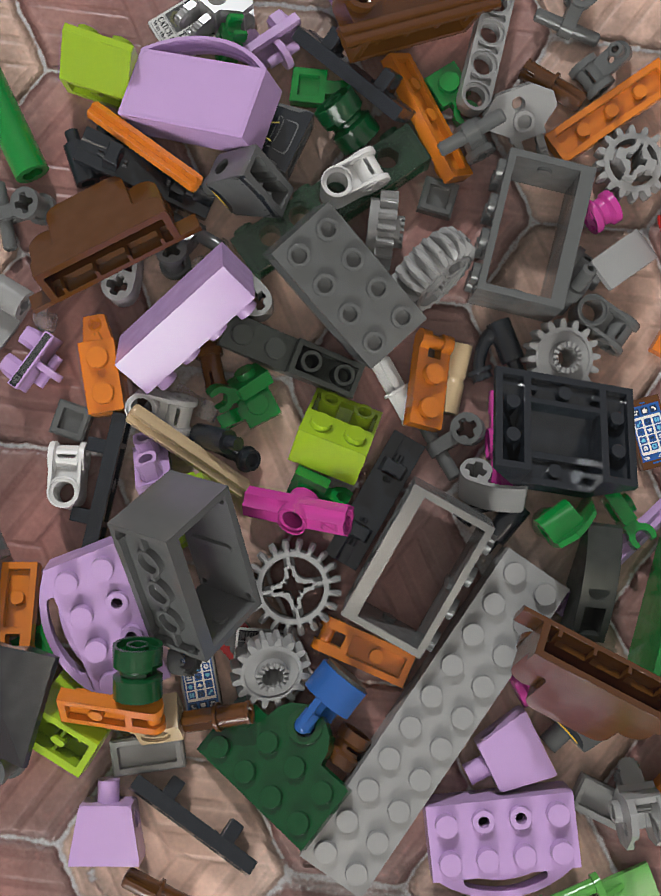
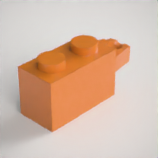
M104 314L83 317V342L77 343L88 415L96 418L112 416L113 411L126 414L125 403L130 398L127 376L114 366L119 342L113 338L107 316Z

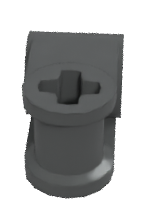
M588 294L582 297L577 303H573L568 311L569 321H579L578 330L589 328L591 331L588 338L597 340L598 347L616 357L622 354V346L631 333H636L640 328L637 320L619 310L598 294ZM583 304L593 309V321L583 316Z

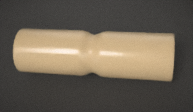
M455 342L454 350L450 355L443 414L458 415L464 389L463 381L467 375L473 348L468 344Z

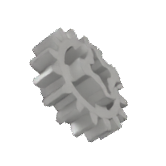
M630 125L625 134L620 127L616 128L612 133V137L607 135L600 143L602 147H598L593 155L598 161H595L592 167L597 168L596 172H600V175L595 179V184L604 182L606 185L604 190L616 193L615 197L618 202L623 196H627L629 204H633L638 199V196L644 202L652 196L651 192L656 194L661 189V147L657 145L661 136L657 134L652 138L648 137L647 127H644L640 133H636L635 126ZM631 144L628 148L621 147V145ZM633 156V159H632V163H633V164H632V169H634V170L632 171L631 174H629V173H630V170H631V167H630L631 161H630L629 159ZM645 180L648 181L642 185L632 186V183L635 181H639L642 183Z

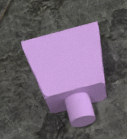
M520 705L512 708L473 738L481 755L462 764L472 785L491 776L500 792H506L557 775L527 712Z
M119 777L98 778L97 796L86 797L79 805L68 867H139L145 856V844L138 799L134 796H120Z

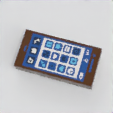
M658 394L633 400L636 457L640 471L661 466V403Z

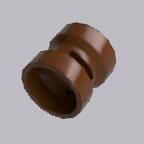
M342 721L337 729L333 752L328 760L345 772L352 773L358 765L357 758L361 753L368 750L372 741L355 726Z

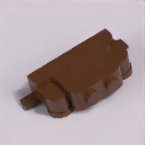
M333 0L332 10L339 25L336 32L350 64L467 32L481 14L497 10L501 7V0Z
M117 176L109 177L54 205L46 214L49 230L38 234L29 245L32 277L42 289L29 296L32 311L34 314H37L201 231L202 227L197 216L193 213L175 223L174 211L164 199L155 183L150 181L141 182L128 190L123 180Z
M525 605L516 612L513 620L533 631L524 632L519 636L511 673L518 681L530 686L526 703L532 709L596 741L608 740L617 733L635 740H644L654 734L661 735L660 676Z

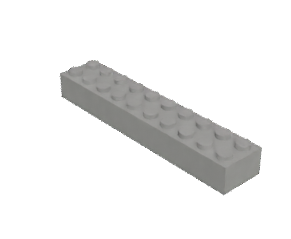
M502 546L440 636L433 650L427 655L372 736V744L368 750L361 753L358 757V765L352 773H347L343 779V782L352 792L308 848L300 851V857L354 895L364 896L511 678V668L517 652L516 645L519 636L524 632L533 631L513 620L516 612L525 605L551 618L570 589L512 549Z

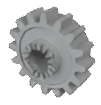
M381 189L380 198L371 197L365 245L384 268L389 271L393 248L401 249L403 234L400 231L404 232L405 216L397 215L399 191Z
M565 318L554 320L553 323L551 321L541 323V330H532L530 332L532 340L523 344V347L526 349V355L521 358V362L526 363V371L591 382L588 375L599 372V369L592 365L593 360L601 358L600 354L593 353L592 348L598 344V341H588L587 337L591 330L589 328L578 330L579 321L575 320L567 323ZM560 352L563 355L562 365L559 364V360H557V358L559 357L557 354H559Z
M278 629L266 633L262 630L252 638L246 637L244 645L235 648L237 658L230 659L232 671L230 676L232 685L236 687L239 697L246 695L247 700H251L253 704L260 700L262 708L266 709L269 701H274L275 705L279 707L281 706L282 698L286 697L290 701L295 699L293 695L295 689L304 691L305 686L302 679H309L310 672L308 666L311 664L302 642H295L291 633L284 636L279 633Z

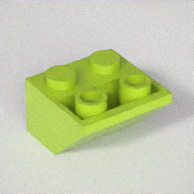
M65 23L62 29L59 79L67 92L119 109L138 59L135 47L129 40L121 36L114 35L110 38L99 34L97 30L88 25L79 24L77 27Z
M317 387L298 428L288 460L355 486L383 412L339 396L335 392Z
M63 669L51 686L33 750L79 778L90 766L112 729L61 721L56 703L61 687L69 689L84 688Z

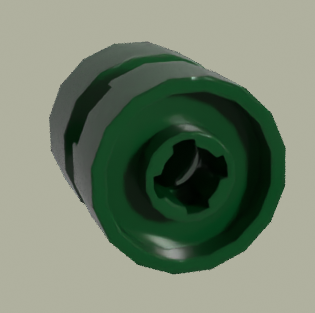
M351 85L337 90L314 112V116L327 132H334L332 140L344 155H350L362 148L380 129L379 124L369 110H361L362 100Z
M148 636L125 637L115 641L112 646L113 668L117 672L113 674V699L126 705L150 704L161 699L163 696V673L157 668L163 666V642L160 639Z

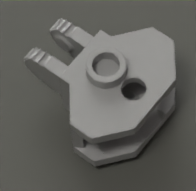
M190 0L183 8L177 11L174 22L181 29H185L191 24L190 31H188L189 36H209L212 33H217L221 22H226L229 13L244 14L241 30L247 31L250 28H255L253 0Z
M528 81L494 94L482 116L485 117L500 108L507 119L506 122L490 131L507 137L509 143L514 148L524 150L522 141L534 137L537 153L549 156L543 133H546L545 123L558 105L554 90ZM521 97L522 103L520 107L513 108V99Z
M625 756V758H621L618 761L616 767L618 769L615 770L613 776L616 782V789L612 800H609L611 819L615 824L619 841L627 851L635 849V841L639 840L640 837L639 829L644 828L655 846H661V792L655 788L653 780H644L642 771L639 769L640 765L637 764L638 761L630 758V756Z

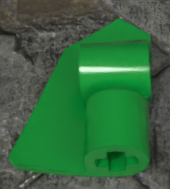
M592 497L582 498L576 509L566 499L561 500L553 507L538 509L532 517L534 532L538 536L543 537L552 547L563 548L579 539L595 519L597 512Z

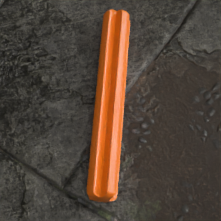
M95 101L91 104V107L87 110V117L190 192L198 190L199 186L203 183L202 175L100 102Z

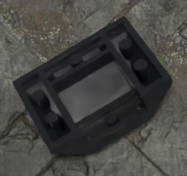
M496 365L494 368L493 468L513 486H528V490L573 497L589 498L637 489L638 475L633 389Z
M0 641V758L20 768H27L60 657L33 646H11Z

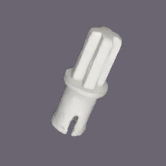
M385 356L372 369L386 393L384 398H389L403 425L408 383L405 384L391 358Z

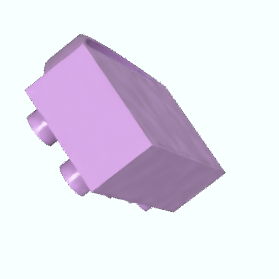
M209 36L176 37L141 48L118 114L126 122L148 136L226 152L257 144L262 150L282 90L257 56L241 45L226 39ZM193 55H222L241 61L246 65L194 57Z
M221 242L120 335L114 366L146 394H149L156 386L161 390L167 389L177 377L174 370L182 363L185 365L191 363L199 354L200 347L209 339L214 341L219 338L226 330V324L234 316L237 315L242 320L253 312L257 303L253 300L255 299L252 271Z
M109 536L49 560L42 571L39 609L48 645L53 654L60 657L59 663L65 671L85 689L91 692L112 695L113 674L117 672L113 668L112 661L113 643L125 637H149L112 536ZM50 598L55 599L65 637L77 657L83 662L86 671L70 657L56 635L49 611ZM163 646V666L157 668L163 673V680L171 677L166 664L168 654L166 646Z
M564 781L534 783L506 792H500L496 787L432 794L423 807L428 864L433 883H441L452 890L470 896H524L551 885L572 868L582 867L573 791ZM533 872H542L525 881L502 886L477 885L464 881L477 878L506 880Z

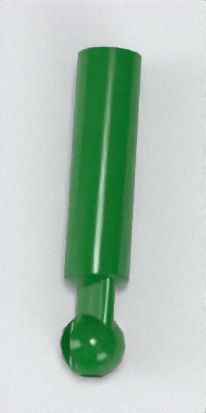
M0 67V148L16 181L22 184L30 183L46 175L49 167Z

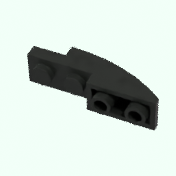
M236 315L226 324L227 328L221 335L218 346L249 358V361L353 399L365 368L364 365L302 338H294L248 317L241 320Z
M592 522L580 538L566 582L567 588L570 589V594L560 624L595 643H604L619 583L623 528L620 525Z

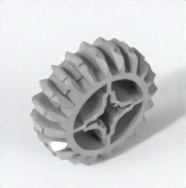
M454 226L442 227L438 231L432 232L428 238H423L419 245L413 247L412 251L404 257L402 263L396 267V272L391 276L423 312L426 309H430L434 303L439 302L444 295L448 294L457 285L460 278L465 276V271L470 268L471 262L474 260L476 248L470 243L471 240Z
M298 538L296 540L295 549H290L289 540L283 539V551L280 552L276 545L271 543L268 547L273 556L268 558L265 553L259 552L257 557L264 564L262 567L257 564H251L252 571L258 574L255 581L262 602L256 611L260 608L264 611L258 622L263 624L268 617L274 620L270 626V631L272 632L278 628L279 623L285 624L284 635L291 633V625H297V632L299 636L305 634L304 623L307 622L311 629L316 631L318 630V624L315 620L317 616L326 623L330 620L324 608L327 607L334 611L338 608V605L329 600V597L341 596L342 591L340 589L331 588L332 583L341 582V576H329L328 573L334 570L337 564L334 561L326 566L322 563L328 556L326 550L322 551L318 557L313 555L317 546L314 542H311L308 551L301 550L303 539ZM294 557L303 558L311 562L319 570L321 576H301L296 569ZM283 559V580L270 586H264L265 576L269 568L278 560ZM289 568L292 570V576L295 577L296 583H312L304 585V590L299 589L300 595H297L298 605L295 604L291 591H285L284 589L275 590L282 588L284 583H289L287 580L290 577ZM324 587L319 603L311 611L304 614L302 607L303 595L308 591L315 590V588ZM266 597L286 598L291 606L293 616L282 614L274 609Z

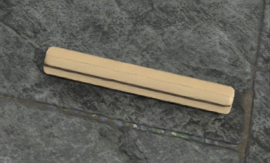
M135 404L128 412L125 419L128 424L199 472L201 471L214 482L228 485L230 493L236 497L242 498L245 491L251 484L249 479L141 405Z

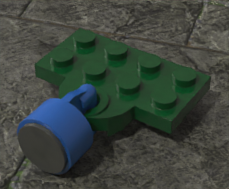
M331 658L328 660L324 659L305 682V686L315 696L310 705L291 702L277 707L269 714L262 706L255 702L253 704L255 711V721L253 724L224 727L222 732H216L215 729H212L197 748L300 851L308 848L352 792L341 779L325 766L333 752L335 742L330 724L337 715L348 719L367 695L365 691L367 688L351 672ZM246 695L243 697L238 696L234 703L247 701Z

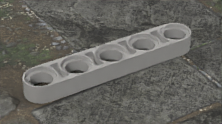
M501 0L504 11L498 12L494 10L483 13L474 22L456 96L458 110L467 117L474 118L482 114L492 100L515 0ZM488 28L492 30L496 35V42L488 43L482 38L481 29ZM479 59L486 62L489 67V74L483 75L478 73L474 69L473 61ZM474 91L478 93L482 100L481 106L475 107L470 105L466 99V92Z

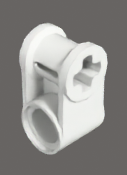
M373 146L360 149L349 158L324 171L320 185V198L323 203L330 202L335 209L342 208L365 195L378 191L391 180L390 175L384 173L374 156L376 151ZM332 182H339L344 185L346 190L341 193H334L328 189L327 185Z
M139 388L127 399L125 403L126 416L131 408L137 404V399L144 398L151 403V413L183 435L189 436L192 429L189 425L193 408L198 406L197 398L157 388L146 394Z
M51 441L49 444L46 492L48 500L55 507L72 510L73 506L81 507L86 501L88 471L91 461V451L86 450L87 442H81L80 445H60L58 441ZM66 484H72L74 496L70 501L64 503L60 498V491Z

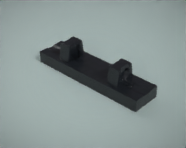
M298 25L291 37L296 43L351 85L391 119L405 124L410 122L416 112L394 95L403 79L401 75L393 69L385 67L375 80L355 63L350 64L349 59L342 54L344 48L336 32L337 27L332 26L327 35L322 38L315 31L306 30Z
M89 126L86 127L73 157L75 163L108 178L113 176L120 177L125 185L130 188L141 182H153L157 185L162 196L170 206L190 215L195 213L197 218L203 221L206 220L215 197H208L204 193L202 184L196 192H190L121 141ZM121 153H123V154H124V155H123V158H122V160H121V162H120V165H119V167H118V169H117V163H118L119 155H120Z
M113 411L107 439L88 437L86 450L101 453L103 457L91 508L73 506L69 518L70 521L87 524L82 547L106 537L107 523L110 520L131 425L125 420L126 414Z
M397 430L393 431L351 505L354 506V519L348 537L334 535L326 549L329 556L356 571L423 453L425 446ZM381 471H385V472H388V473L392 474L397 480H395L394 478L388 476L387 474H385V473H383V472H381Z
M138 774L128 788L244 875L251 874L258 862L234 844L244 828L241 823L232 818L219 834L218 831L211 828L175 801V798L185 785L184 781L173 775L164 789L161 790Z

